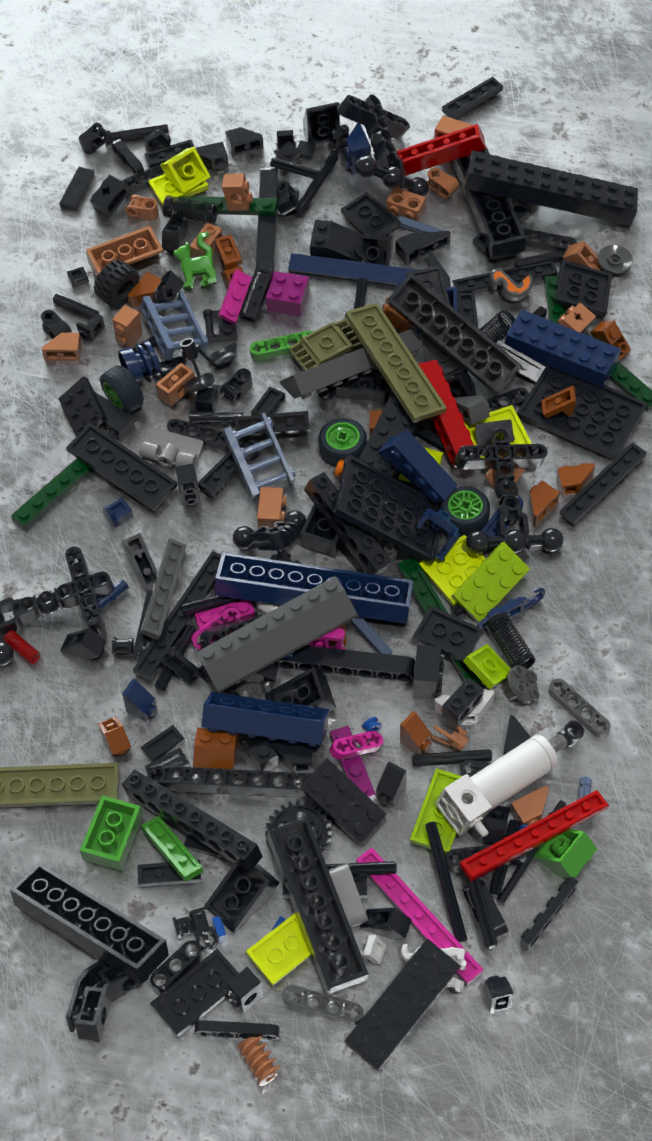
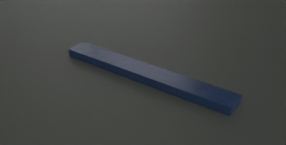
M291 253L288 267L289 272L350 280L366 278L367 282L388 285L402 283L406 278L405 273L418 270Z

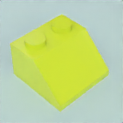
M195 147L185 149L160 165L167 179L182 194L211 177Z

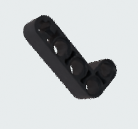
M358 376V378L350 381L345 378L342 380L343 384L335 387L330 384L327 386L328 390L319 393V406L324 411L333 410L337 398L386 403L392 394V389L387 381L382 378Z
M256 611L203 631L200 635L202 649L211 645L210 637L212 635L214 636L212 643L227 636L229 629H231L232 633L245 626L246 623L249 624L262 617L267 612Z

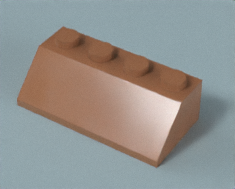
M150 226L86 249L88 263L95 275H98L102 268L113 260L120 259L130 265L164 252Z

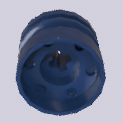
M148 340L142 341V346L140 343L135 344L136 353L131 347L118 351L121 366L131 373L138 384L144 381L143 373L148 379H152L153 374L156 377L161 375L158 356Z

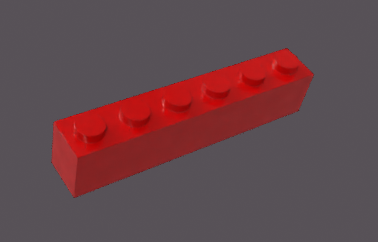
M475 124L396 152L403 161L404 176L470 155L472 150L477 152L485 150L486 144L479 125Z
M437 360L419 363L418 365L447 407L445 413L431 418L453 468H456L455 457L462 446L474 445L470 431L465 426L463 415L458 410L456 399L451 394L449 383L445 380L443 369L439 366Z

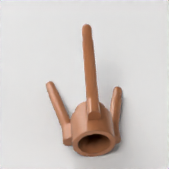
M436 725L433 726L436 731L449 738V740L446 741L432 735V740L447 745L454 750L458 749L461 751L470 738L466 736L468 732L460 726L456 727L454 725L459 733L454 731L452 735Z

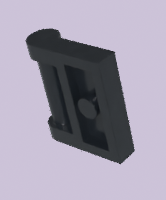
M206 309L203 311L207 332L205 336L208 338V343L238 341L236 323L231 324L218 317L220 310L212 311L211 309ZM212 319H218L219 334H214Z

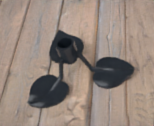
M192 338L185 339L180 343L182 356L159 362L161 375L166 376L180 363L186 365V358H188V360H192L197 377L191 378L185 383L186 390L196 392L200 389L209 388L214 383L215 378L212 373L200 375L195 361L198 357V352L210 364L222 365L235 358L237 344L234 342L207 356L200 349L199 345H195Z

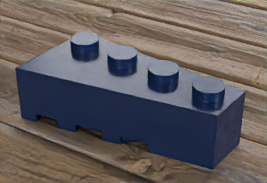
M408 430L391 437L377 452L435 503L444 501L458 485Z

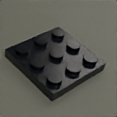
M562 260L559 267L554 303L570 308L572 305L576 307L581 302L594 315L605 318L608 309L612 274Z

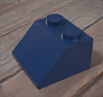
M359 123L355 125L346 139V147H344L347 157L344 160L347 169H350L352 175L357 174L355 164L362 156L371 157L370 143Z

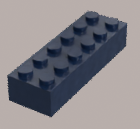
M521 310L506 334L505 341L506 345L533 360L604 388L617 366L621 350L618 347L525 310Z
M211 692L203 704L201 727L207 728L209 731L223 730L229 734L243 733L249 737L263 736L269 740L283 739L289 743L303 742L309 746L322 745L327 733L330 709Z

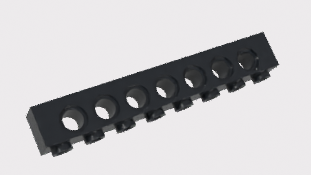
M134 769L122 783L129 798L246 871L251 872L263 856L257 843Z

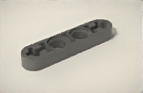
M557 678L550 682L549 694L597 738L608 736L611 725L601 713L564 680ZM562 687L561 691L559 689L555 691L554 688ZM575 698L578 703L573 706L569 705L567 699ZM589 711L592 717L589 719L583 718L581 713ZM598 726H600V727L605 726V729H604V730H603V729L598 730L597 728H598Z
M288 985L282 992L284 1003L292 1008L350 1025H358L364 1017L362 1006L348 1000L296 985ZM293 991L299 998H302V994H305L303 997V1004H300V999L294 997L292 1000H289V996L287 994H291ZM316 997L319 1000L318 1005L315 1007L308 1006L306 1003L308 998ZM330 1003H336L340 1009L336 1013H330L327 1007ZM343 1006H346L347 1012H344V1016H341L343 1013ZM357 1010L360 1016H355L354 1019L351 1018L350 1013Z

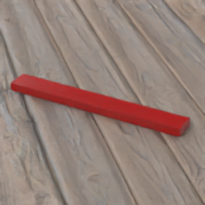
M596 790L460 861L459 866L469 880L473 881L609 808V804Z

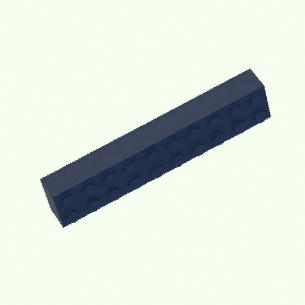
M222 552L215 577V595L283 605L336 576L345 589L358 617L407 624L414 580Z

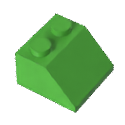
M569 829L545 842L534 858L558 876L570 879L571 877L575 878L580 873V870L592 858L597 848L584 831Z

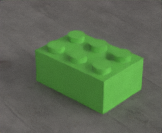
M102 795L80 848L82 859L122 871L143 818L141 806Z

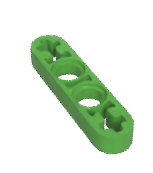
M304 331L254 342L250 345V355L253 359L259 360L290 353L289 347H291L288 345V342H299L302 337L314 331ZM277 344L280 348L274 350L271 346Z

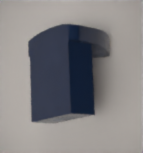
M123 498L102 508L105 517L113 526L118 525L119 522L133 514L132 509Z

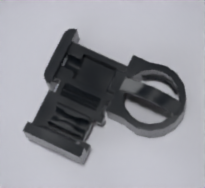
M206 907L190 911L187 917L177 920L176 917L173 918L178 939L183 938L188 933L193 935L194 932L196 942L199 943L200 938L204 937L206 947L200 945L202 952H211L216 948L218 943L213 926L209 927L206 917L208 909ZM207 934L213 936L214 943L212 945H210Z

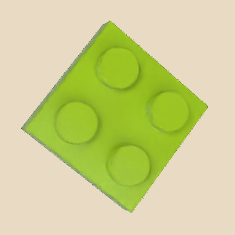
M488 644L474 651L463 660L468 668L490 690L505 681L511 669Z

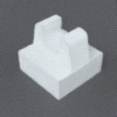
M369 935L368 939L362 941L365 949L360 951L361 956L364 959L370 960L373 964H381L387 945L376 935Z

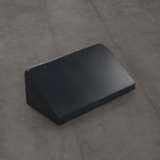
M511 419L475 424L474 432L477 445H488L493 431L498 428L506 430L510 442H514Z

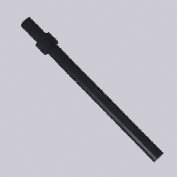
M560 800L553 812H549L548 815L565 807L567 804ZM541 845L528 851L527 860L518 865L497 898L500 904L504 905Z

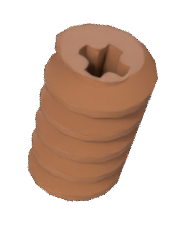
M262 1036L256 1038L249 1037L237 1046V1050L241 1051V1057L246 1058V1065H249L250 1071L255 1073V1080H259V1086H265L273 1081L278 1075L277 1072L281 1069L280 1065L273 1067L276 1058L268 1059L272 1054L271 1050L264 1052L267 1043L259 1044L263 1039Z

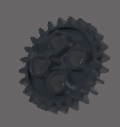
M299 800L296 801V805L288 801L289 807L286 808L281 804V811L274 810L276 817L269 816L271 823H266V829L268 830L297 821L300 817H308L310 824H315L311 826L313 832L318 835L316 839L322 855L324 856L323 849H329L327 842H332V837L330 836L332 828H329L331 827V821H326L328 816L326 814L322 815L320 808L315 810V803L309 807L307 801L303 805H300ZM268 830L265 831L266 837L268 836Z

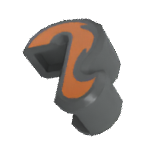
M495 269L489 277V285L493 290L500 287L502 296L506 300L519 302L529 294L533 285V278L530 274L517 285L502 269Z

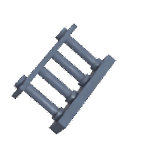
M179 291L177 301L155 304L150 296L142 298L140 310L165 361L172 360L173 352L181 349V342L174 343L171 341L170 336L191 333L195 345H199L200 349L205 353L206 346H208V338L204 336L189 306V300L182 291ZM179 308L181 314L161 317L157 311ZM185 320L187 327L168 330L163 324Z
M265 413L261 414L260 423L237 432L232 431L231 426L223 430L225 440L252 500L259 498L261 487H267L285 479L288 480L289 485H292L296 477L293 468L288 466L272 430V427H274L272 420ZM265 429L269 439L246 448L239 447L237 441L240 438ZM271 445L273 446L276 453L275 456L253 465H247L246 455ZM280 462L284 472L260 482L254 481L252 476L254 472Z

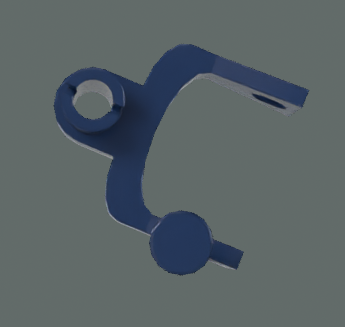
M426 509L417 528L420 529L424 522L429 519L433 521L431 523L433 529L438 525L437 531H441L443 528L450 534V538L439 553H436V557L439 560L445 561L446 555L461 536L458 533L459 529L450 522L451 516L446 511L440 509L438 512H435L431 509Z

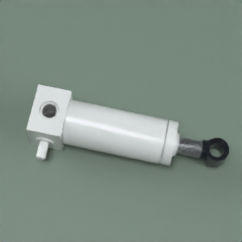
M570 721L562 730L557 732L556 736L548 741L541 735H534L473 776L469 777L465 774L445 787L435 802L436 806L459 836L475 827L479 834L485 837L489 832L482 824V821L488 812L556 768L558 765L556 753L563 748L575 746L584 735L583 726L577 721Z

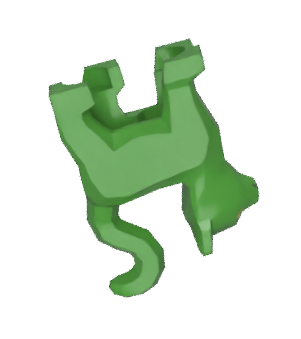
M202 232L197 237L198 246L206 251L204 256L191 258V249L188 242L174 251V256L181 262V271L186 280L183 285L185 290L193 289L194 276L202 275L203 277L201 281L202 287L217 284L216 272L213 267V250L210 245L204 243V239L210 237L208 232Z

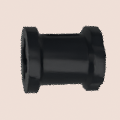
M113 637V655L117 653L133 655V638L127 640Z

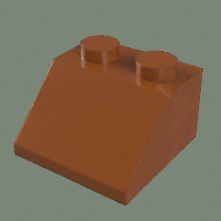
M197 727L193 767L235 769L239 744L238 734H229L223 730L209 731L207 728Z

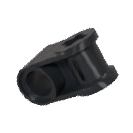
M94 123L78 138L84 153H95L110 140L111 132L108 129H104L100 123Z
M282 181L277 187V210L280 214L286 215L299 207V190L291 187L287 181Z
M169 270L163 275L161 282L154 291V301L159 304L174 300L184 282L174 272Z
M45 310L42 312V328L51 339H54L61 333L72 332L69 325L55 311Z
M246 368L237 370L222 385L220 394L231 398L233 403H238L253 386L251 372Z

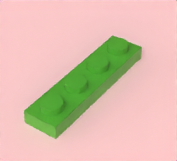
M160 816L141 825L145 835L185 882L203 873V867Z

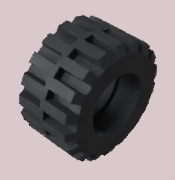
M113 260L102 268L97 275L93 287L94 293L110 307L119 308L128 302L127 295L139 283L140 275L123 260Z

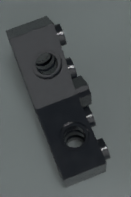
M102 960L86 968L77 978L68 1007L66 1020L69 1031L74 1032L76 1028L79 1039L100 1041L111 1002L140 985L124 974L118 976L120 972Z

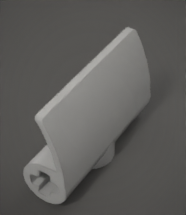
M153 427L148 441L144 440L142 442L139 455L156 460L161 466L170 468L173 465L181 466L194 463L195 467L203 447V441Z

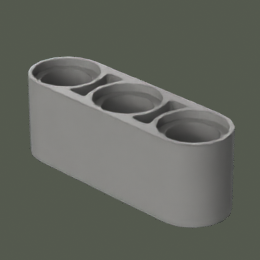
M348 863L330 869L329 873L350 927L368 922Z

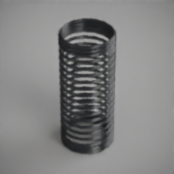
M169 195L164 199L163 216L166 218L202 224L210 223L212 225L216 222L218 215L216 203L193 199L188 200L187 198L182 199L181 197L176 198Z
M501 310L479 330L497 343L498 340L501 341L506 337L507 331L511 328L510 324L512 326L515 318L510 312Z
M506 612L497 613L486 622L489 633L511 668L519 665L529 669L535 663L536 658ZM501 617H505V618H502V619L498 620L497 622H495V623L491 626V624H492L494 621H496L497 619H499V618H501Z

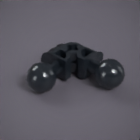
M293 510L285 515L283 522L276 521L271 528L261 526L254 532L248 526H241L235 529L232 535L233 542L236 547L243 550L251 547L253 549L258 548V550H282L285 547H289L300 537V532L307 518L301 511Z

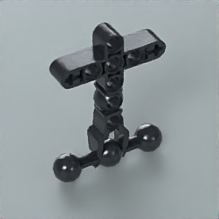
M370 94L365 101L352 95H347L337 106V111L341 116L365 126L374 152V159L370 156H362L357 160L355 164L357 174L363 178H369L374 175L381 178L383 184L388 188H406L409 192L425 197L429 192L428 182L421 177H415L412 180L404 177L403 161L399 158L392 143V138L398 140L410 128L409 122L401 116L384 110L380 100L373 94Z
M498 428L493 431L488 445L462 446L455 457V465L458 468L493 470L495 494L499 499L498 505H500L499 519L495 525L497 536H488L483 531L478 530L471 532L467 536L466 547L472 554H483L488 548H496L501 542H505L514 553H519L525 548L530 550L531 546H542L543 549L549 552L557 551L562 547L564 537L558 529L549 528L543 531L541 535H529L528 516L522 513L518 499V486L514 481V468L540 467L548 454V450L544 445L510 444L508 432ZM505 522L518 525L520 530L513 529L506 533Z
M70 547L65 553L72 578L71 582L62 584L57 589L53 588L54 591H43L38 597L33 595V597H24L16 600L9 597L0 601V666H6L14 658V650L10 644L4 642L3 635L11 630L15 632L23 629V625L38 619L39 616L43 617V614H53L58 611L59 607L61 610H64V608L80 605L88 628L97 634L105 629V621L98 598L111 594L114 590V584L107 572L101 571L90 575L86 559L79 547ZM13 611L14 618L5 621L3 613Z

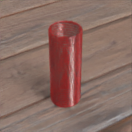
M11 630L5 635L4 639L7 640H4V642L10 644L13 650L30 664L38 661L41 655L40 652L15 631Z

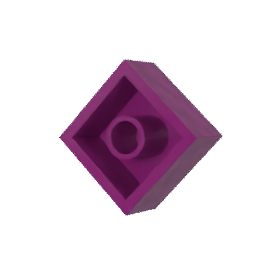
M275 271L266 296L267 311L301 317L309 293V277Z

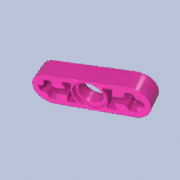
M234 607L223 609L193 633L191 637L193 646L202 649L201 644L196 643L198 641L197 637L204 630L211 628L213 623L223 624L219 618L222 617L225 620L229 616L227 614L229 611L235 612L233 615L235 619L240 618L239 610ZM212 635V638L210 639V644H211V643L213 642V640H214V636H213V635Z
M369 731L336 739L329 751L331 756L338 760L375 752L383 744V737L376 731ZM352 742L359 743L361 749L355 748L352 745Z

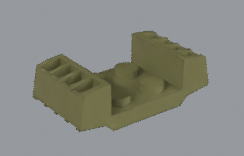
M345 318L336 323L331 322L302 337L299 342L289 347V351L298 365L305 371L336 359L347 352L351 353L364 348V346Z

